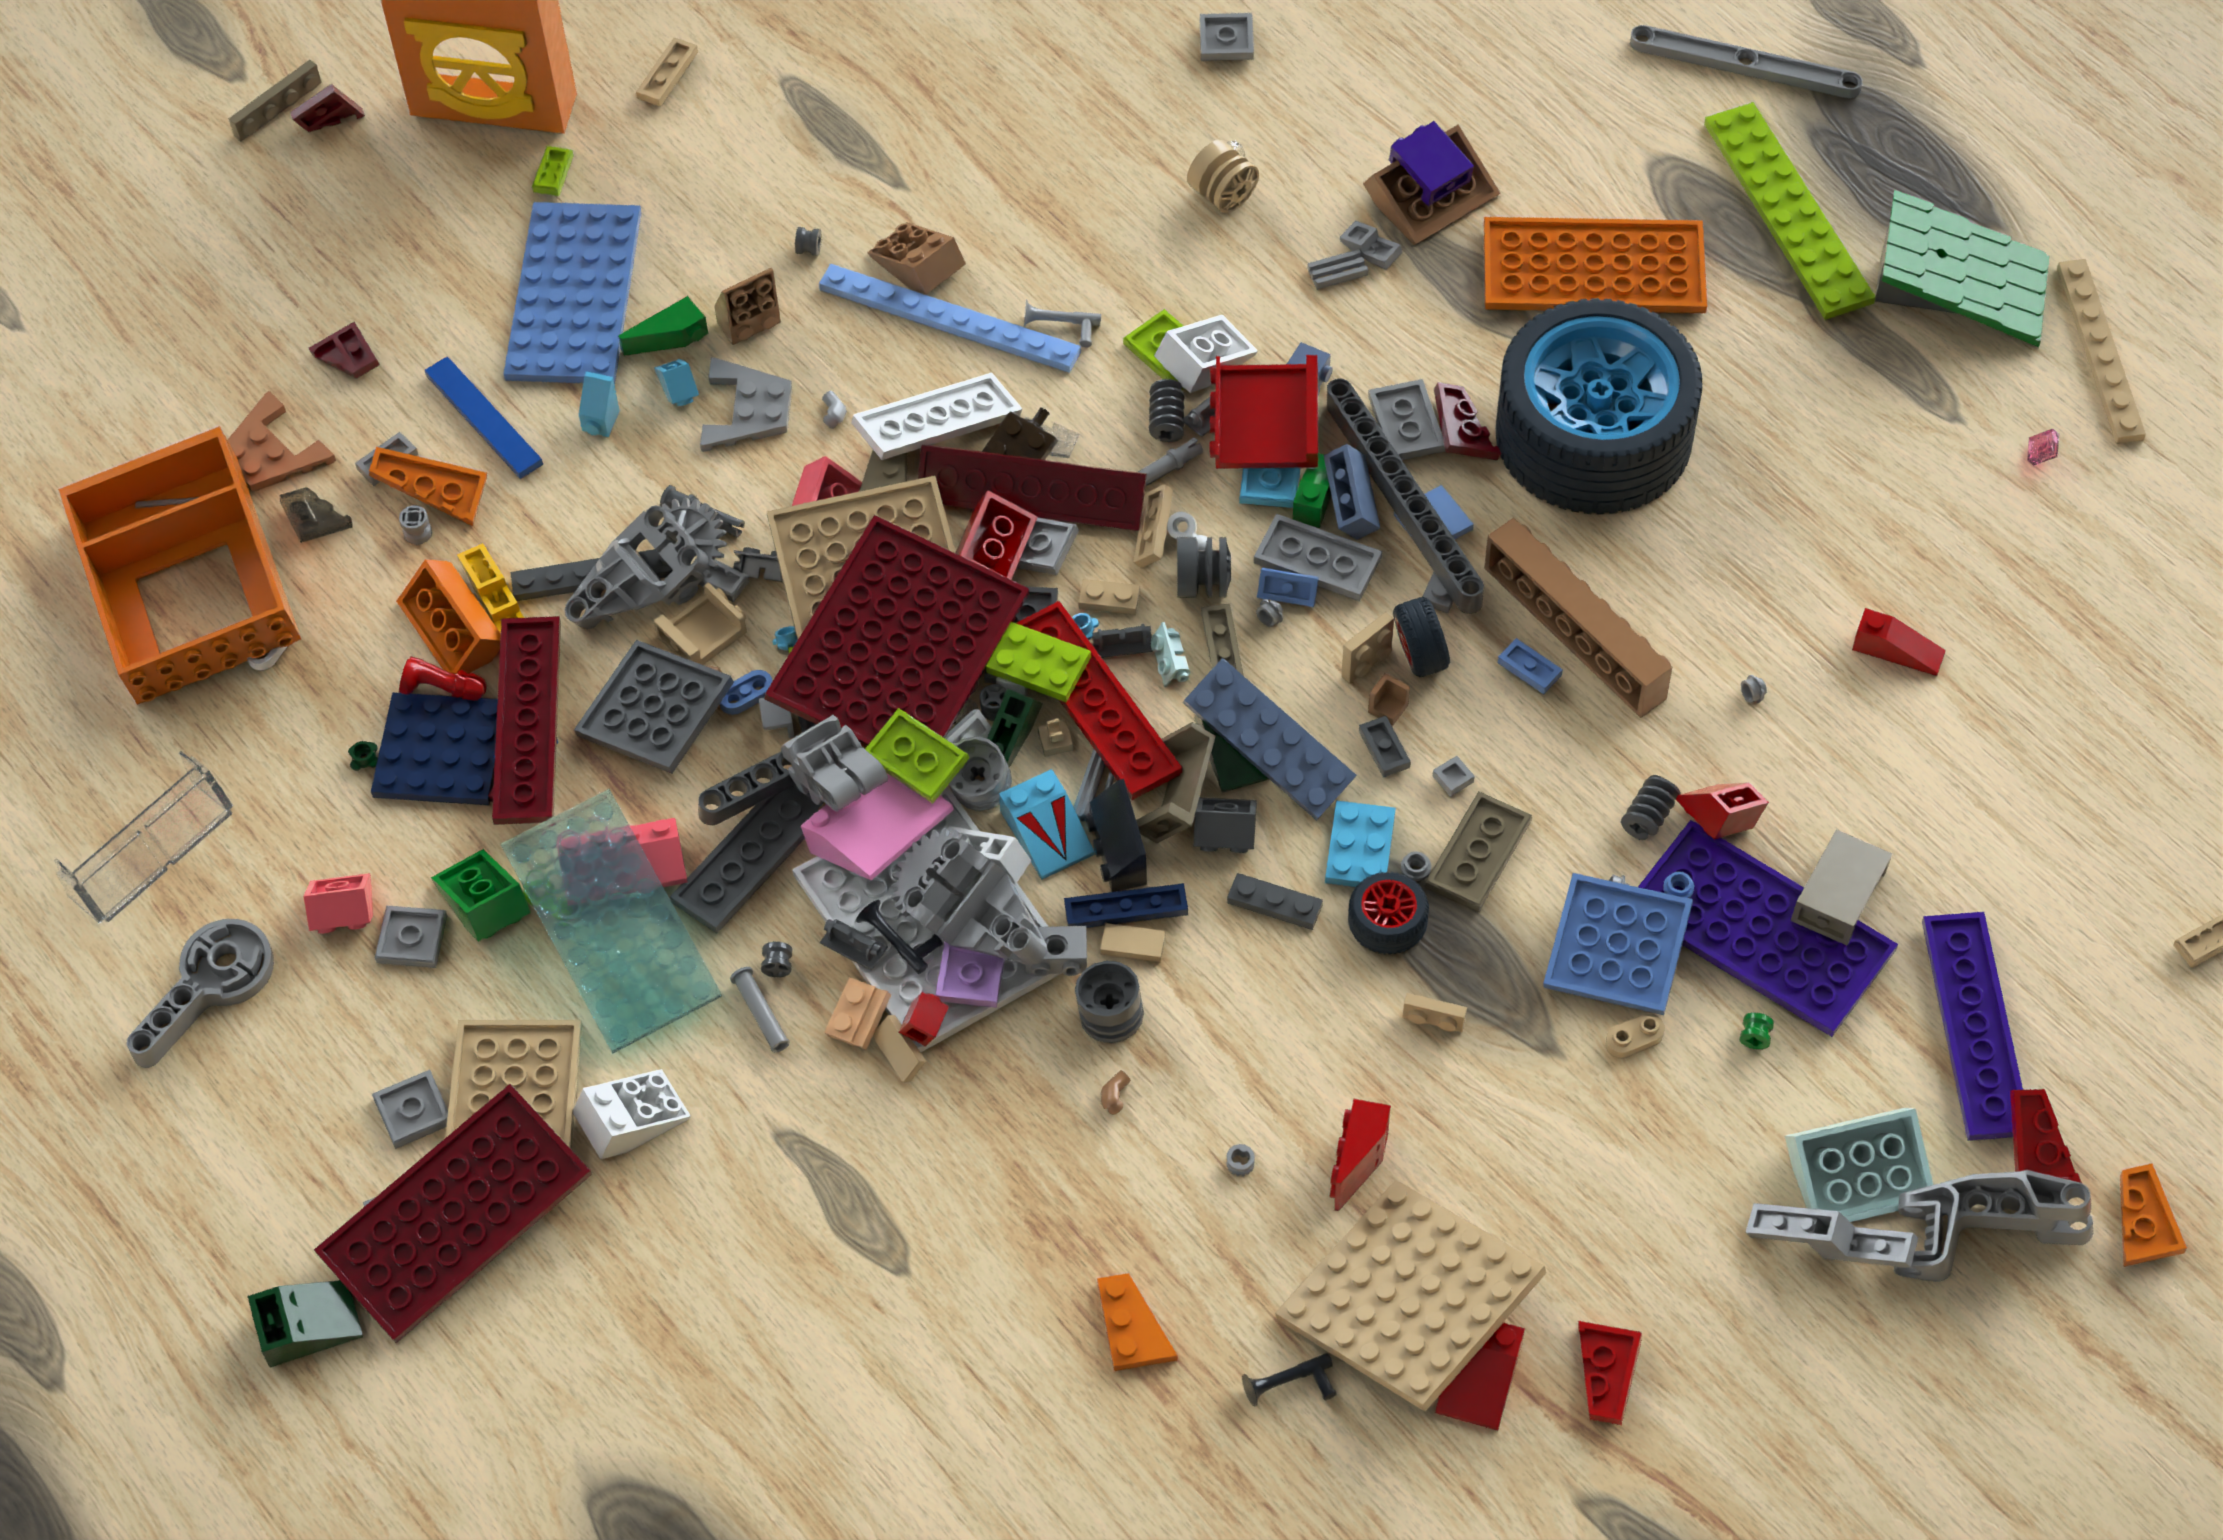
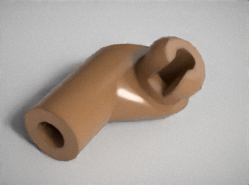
M1122 1070L1114 1075L1101 1089V1105L1112 1115L1119 1113L1123 1109L1124 1104L1119 1100V1092L1131 1082L1129 1076Z

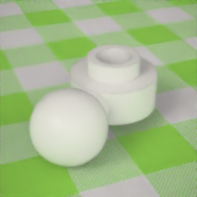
M1176 512L1171 515L1167 524L1169 534L1176 540L1177 537H1196L1199 550H1205L1207 537L1196 534L1197 523L1194 517L1186 512ZM1181 522H1186L1188 525L1187 530L1184 532L1178 530V525Z

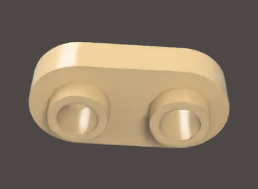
M1647 1013L1616 1025L1607 1033L1606 1049L1614 1057L1627 1058L1653 1047L1663 1039L1665 1031L1664 1022L1657 1015ZM1652 1025L1654 1029L1649 1030L1646 1029L1644 1026ZM1623 1036V1037H1625L1627 1040H1626V1041H1620V1040L1617 1039V1037Z

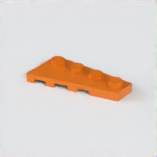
M376 447L369 469L370 477L471 526L474 525L487 480V472Z

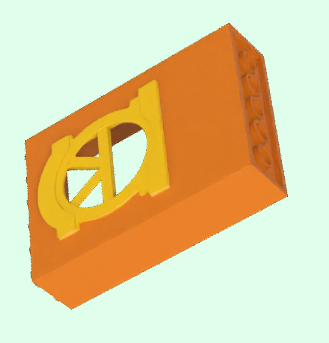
M381 0L411 116L565 134L577 91L558 0ZM470 38L493 47L506 58L509 64L433 56V51L438 44L447 39ZM436 67L462 71L459 76L443 75L437 72ZM475 72L481 79L471 78V76ZM489 74L513 76L514 83L495 81Z

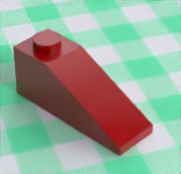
M1865 608L1852 648L1854 651L1934 676L1938 675L1946 652L1945 649L1897 618Z

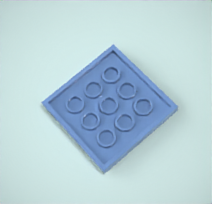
M1573 873L1543 987L1664 1015L1693 899Z

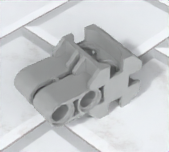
M834 715L786 742L781 747L783 757L792 765V767L788 768V771L799 790L803 794H807L809 791L811 799L815 804L819 805L825 802L836 812L861 797L860 793L866 795L888 781V775L882 764L861 747L859 740L847 725L841 728L838 718Z

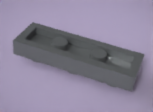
M1237 873L1227 896V903L1313 930L1323 906V899Z

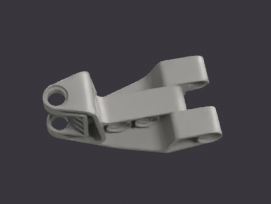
M2025 1170L2019 1172L1972 1174L1902 1193L1899 1196L1898 1212L1903 1216L1926 1220L1925 1236L1927 1238L1924 1242L1926 1251H1915L1911 1268L1894 1266V1272L1900 1276L1934 1282L1947 1279L1951 1274L1960 1232L1965 1228L1971 1227L2034 1231L2041 1243L2084 1245L2092 1239L2094 1233L2092 1216L2090 1215L2092 1209L2090 1190L2080 1182ZM2076 1197L2084 1200L2082 1204L2077 1206L2068 1203L2070 1199ZM1978 1204L1986 1207L1982 1212L1970 1210L1974 1205ZM2010 1209L2018 1212L2014 1214H2007L2003 1210ZM1947 1215V1236L1943 1254H1941L1943 1236V1216ZM2075 1222L2086 1224V1227L2081 1230H2075L2070 1226Z

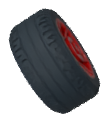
M1419 597L1395 606L1393 610L1395 626L1413 674L1418 677H1425L1426 675L1428 676L1447 669L1450 664L1449 651L1440 622L1430 600L1425 597Z
M1381 872V874L1376 873L1371 875V877L1368 876L1356 886L1349 900L1348 923L1354 938L1365 948L1379 954H1399L1413 948L1425 934L1428 925L1429 903L1427 896L1416 881L1403 874Z

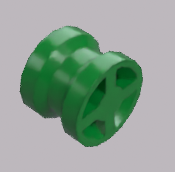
M1752 1012L1744 1015L1742 1024L1745 1029L1741 1031L1739 1041L1751 1049L1762 1050L1768 1048L1771 1041L1769 1033L1773 1030L1774 1026L1773 1019L1762 1013Z

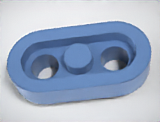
M754 670L735 680L719 704L721 710L727 714L735 715L758 704V698L765 697V693L772 683L771 675L763 670ZM757 687H763L760 690H755Z

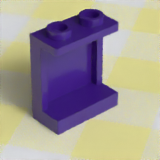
M1435 121L1426 126H1419L1411 135L1399 138L1391 145L1390 163L1392 164L1398 160L1423 189L1421 199L1427 206L1432 205L1471 181L1474 165Z

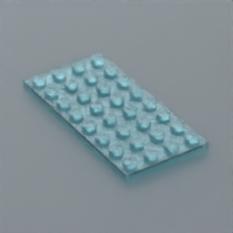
M610 789L501 843L505 855L612 1054L722 997L718 986Z

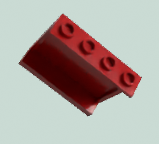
M1306 355V364L1221 365L1220 356H1216V367L1210 368L1211 384H1216V392H1210V409H1215V416H1210V433H1215V441H1210L1209 446L1210 458H1215L1216 469L1318 467V355Z

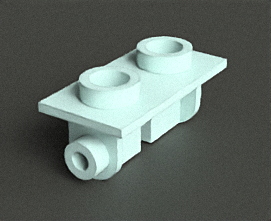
M1162 622L1155 634L1152 635L1151 648L1155 652L1158 672L1162 677L1164 687H1167L1172 679H1177L1178 682L1187 681L1190 669L1185 656H1175V654L1182 655L1184 652L1179 633L1174 628L1167 629L1165 622Z

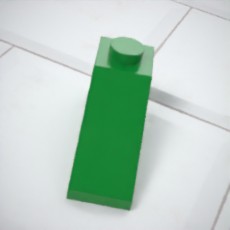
M686 296L618 335L621 353L627 356L686 347L693 342L701 340L709 333L706 316Z
M1318 453V467L1306 469L1293 501V520L1319 529L1331 498L1324 454Z

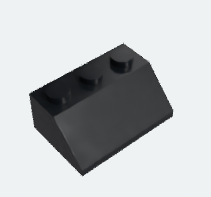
M1120 779L1089 802L1090 814L1085 815L1089 832L1094 831L1096 839L1093 840L1096 857L1101 856L1103 864L1100 865L1103 882H1109L1112 892L1147 885L1145 848L1125 781Z

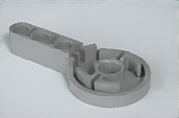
M222 919L203 926L187 940L182 949L180 967H178L181 979L127 1039V1047L138 1066L149 1068L156 1065L207 1008L244 1002L256 995L266 985L273 971L274 956L266 935L257 926L240 919ZM223 955H236L235 961L229 966L220 967L215 965L216 961ZM202 956L198 966V973L193 974L194 972H197V964L200 957ZM263 960L261 970L259 974H257L261 966V961ZM189 1001L187 1004L181 1005L183 1002ZM169 1023L168 1026L160 1028L162 1025ZM149 1046L147 1049L139 1051L141 1048Z

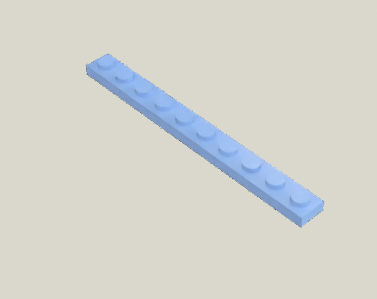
M833 264L829 265L819 282L820 291L1068 373L1071 372L1081 353L1080 345Z

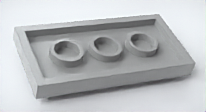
M1276 514L1254 555V564L1268 569L1319 577V587L1360 601L1382 558V551Z

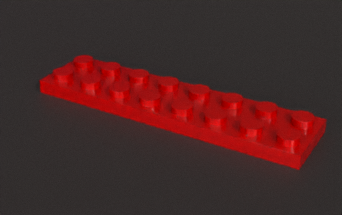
M1060 601L1016 623L1091 651V658L1067 702L1059 701L1116 780L1124 779L1131 800L1142 796L1182 773V766Z

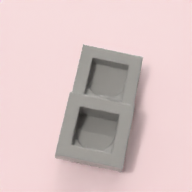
M1356 220L1339 237L1340 242L1350 250L1359 249L1363 259L1386 270L1402 254L1400 244L1379 237L1377 228Z

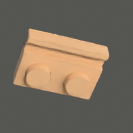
M849 977L824 1033L828 1037L867 1050L891 994L886 990L878 989L875 986Z

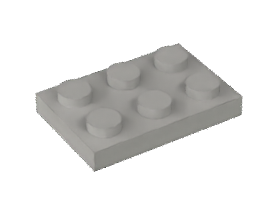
M1423 379L1368 391V398L1377 424L1401 460L1445 451L1443 436Z

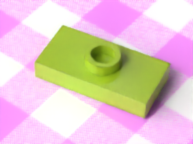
M546 146L532 185L533 193L560 195L574 156L572 149Z

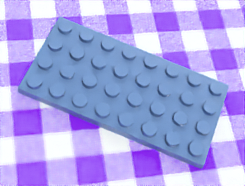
M533 202L504 368L505 381L583 383L584 375L588 371L613 377L615 384L621 349L618 335L623 333L642 213L640 205Z

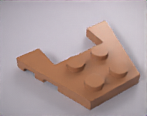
M270 391L261 398L228 438V442L238 459L246 485L252 492L285 481L288 475L300 471L304 474L313 471V466L326 463L327 466L336 461L334 454L320 440H317L299 454L294 455L266 427V425L286 413L285 406Z

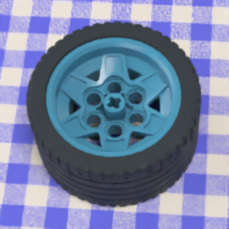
M1591 298V300L1581 299L1578 302L1570 301L1566 302L1565 305L1559 304L1554 306L1553 309L1549 308L1543 311V314L1533 317V320H1529L1524 325V328L1522 327L1511 340L1504 355L1501 370L1495 434L1497 446L1502 453L1500 457L1504 460L1506 468L1510 470L1509 473L1513 478H1517V482L1522 487L1525 486L1528 492L1536 494V497L1540 500H1546L1548 504L1558 505V508L1564 510L1571 509L1572 512L1577 513L1581 511L1584 514L1596 513L1597 515L1607 512L1609 514H1614L1618 511L1625 512L1629 511L1630 508L1636 509L1641 507L1642 504L1646 505L1652 502L1654 498L1657 499L1662 496L1663 492H1667L1672 487V484L1674 485L1678 481L1679 476L1683 474L1692 451L1703 387L1701 366L1696 353L1693 352V347L1687 342L1686 337L1682 333L1680 334L1674 325L1671 326L1670 322L1665 318L1661 319L1660 315L1655 312H1649V309L1639 308L1633 303L1626 304L1625 301L1620 300L1616 302L1612 301V299L1599 300V298ZM1547 403L1557 404V407L1550 411Z

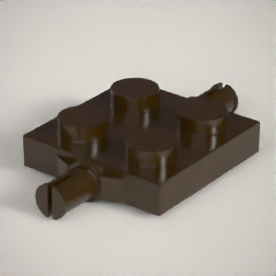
M1040 407L1033 419L1029 420L1009 411L982 452L1045 460L1058 442L1055 436L1046 432L1041 427L1050 413Z

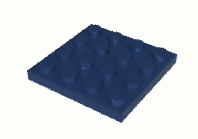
M392 692L371 788L372 797L489 806L490 800L488 795L494 785L498 699L480 698L473 701L462 699L461 697L426 694L405 695Z

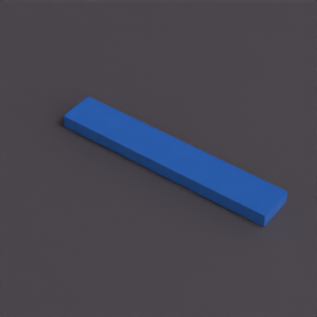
M448 356L424 370L426 377L519 479L543 465L542 458Z

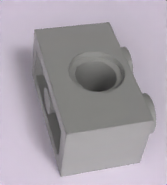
M1086 926L1037 927L1046 942L1047 952L1039 963L1035 965L1025 964L1026 974H1033L1035 976H1046L1048 974L1075 976L1087 968ZM1053 951H1060V952H1062L1061 954H1058V955L1050 954V953L1053 952Z

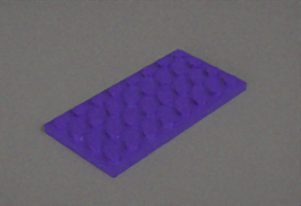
M1692 820L1687 823L1638 886L1639 888L1664 893V881L1669 875L1674 872H1684L1689 875L1694 883V891L1689 898L1693 899V904L1682 946L1831 1037L1842 1025L1898 947L1896 942L1859 920L1856 923L1848 945L1792 922L1791 918L1796 902L1804 887L1722 838L1714 840L1699 824ZM1680 886L1673 887L1677 890H1683Z

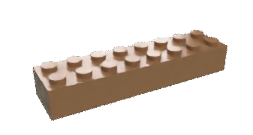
M1512 518L1488 535L1484 569L1630 709L1642 718L1667 699L1673 668L1669 660L1665 656L1659 655L1645 637L1639 636L1630 627L1626 619L1619 617L1612 611L1607 601L1595 595L1589 585L1584 580L1577 578L1565 562L1559 561L1545 543H1540L1526 525H1521L1515 518Z

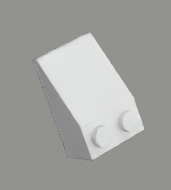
M1219 315L1167 331L1154 356L1182 384V387L1191 393L1212 385L1210 381V368L1216 367V356H1220L1221 365H1242L1254 357L1258 351L1223 315Z

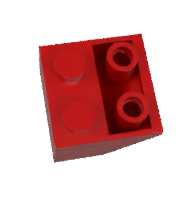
M1750 782L1716 784L1680 794L1676 798V801L1684 808L1686 813L1692 816L1714 840L1753 829L1769 803Z

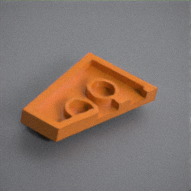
M2153 1164L2122 1170L2120 1174L2123 1267L2184 1254L2187 1249Z
M1130 1274L1097 1278L1114 1371L1178 1361V1355Z

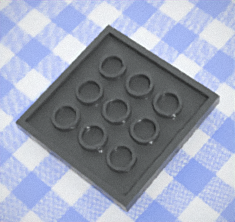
M636 640L574 731L580 738L673 774L734 681L728 674Z

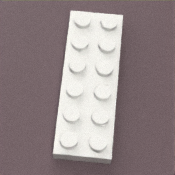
M989 373L854 414L851 423L879 458L884 460L919 449L921 445H932L1002 423L1009 411L1021 416L1022 408L993 373Z

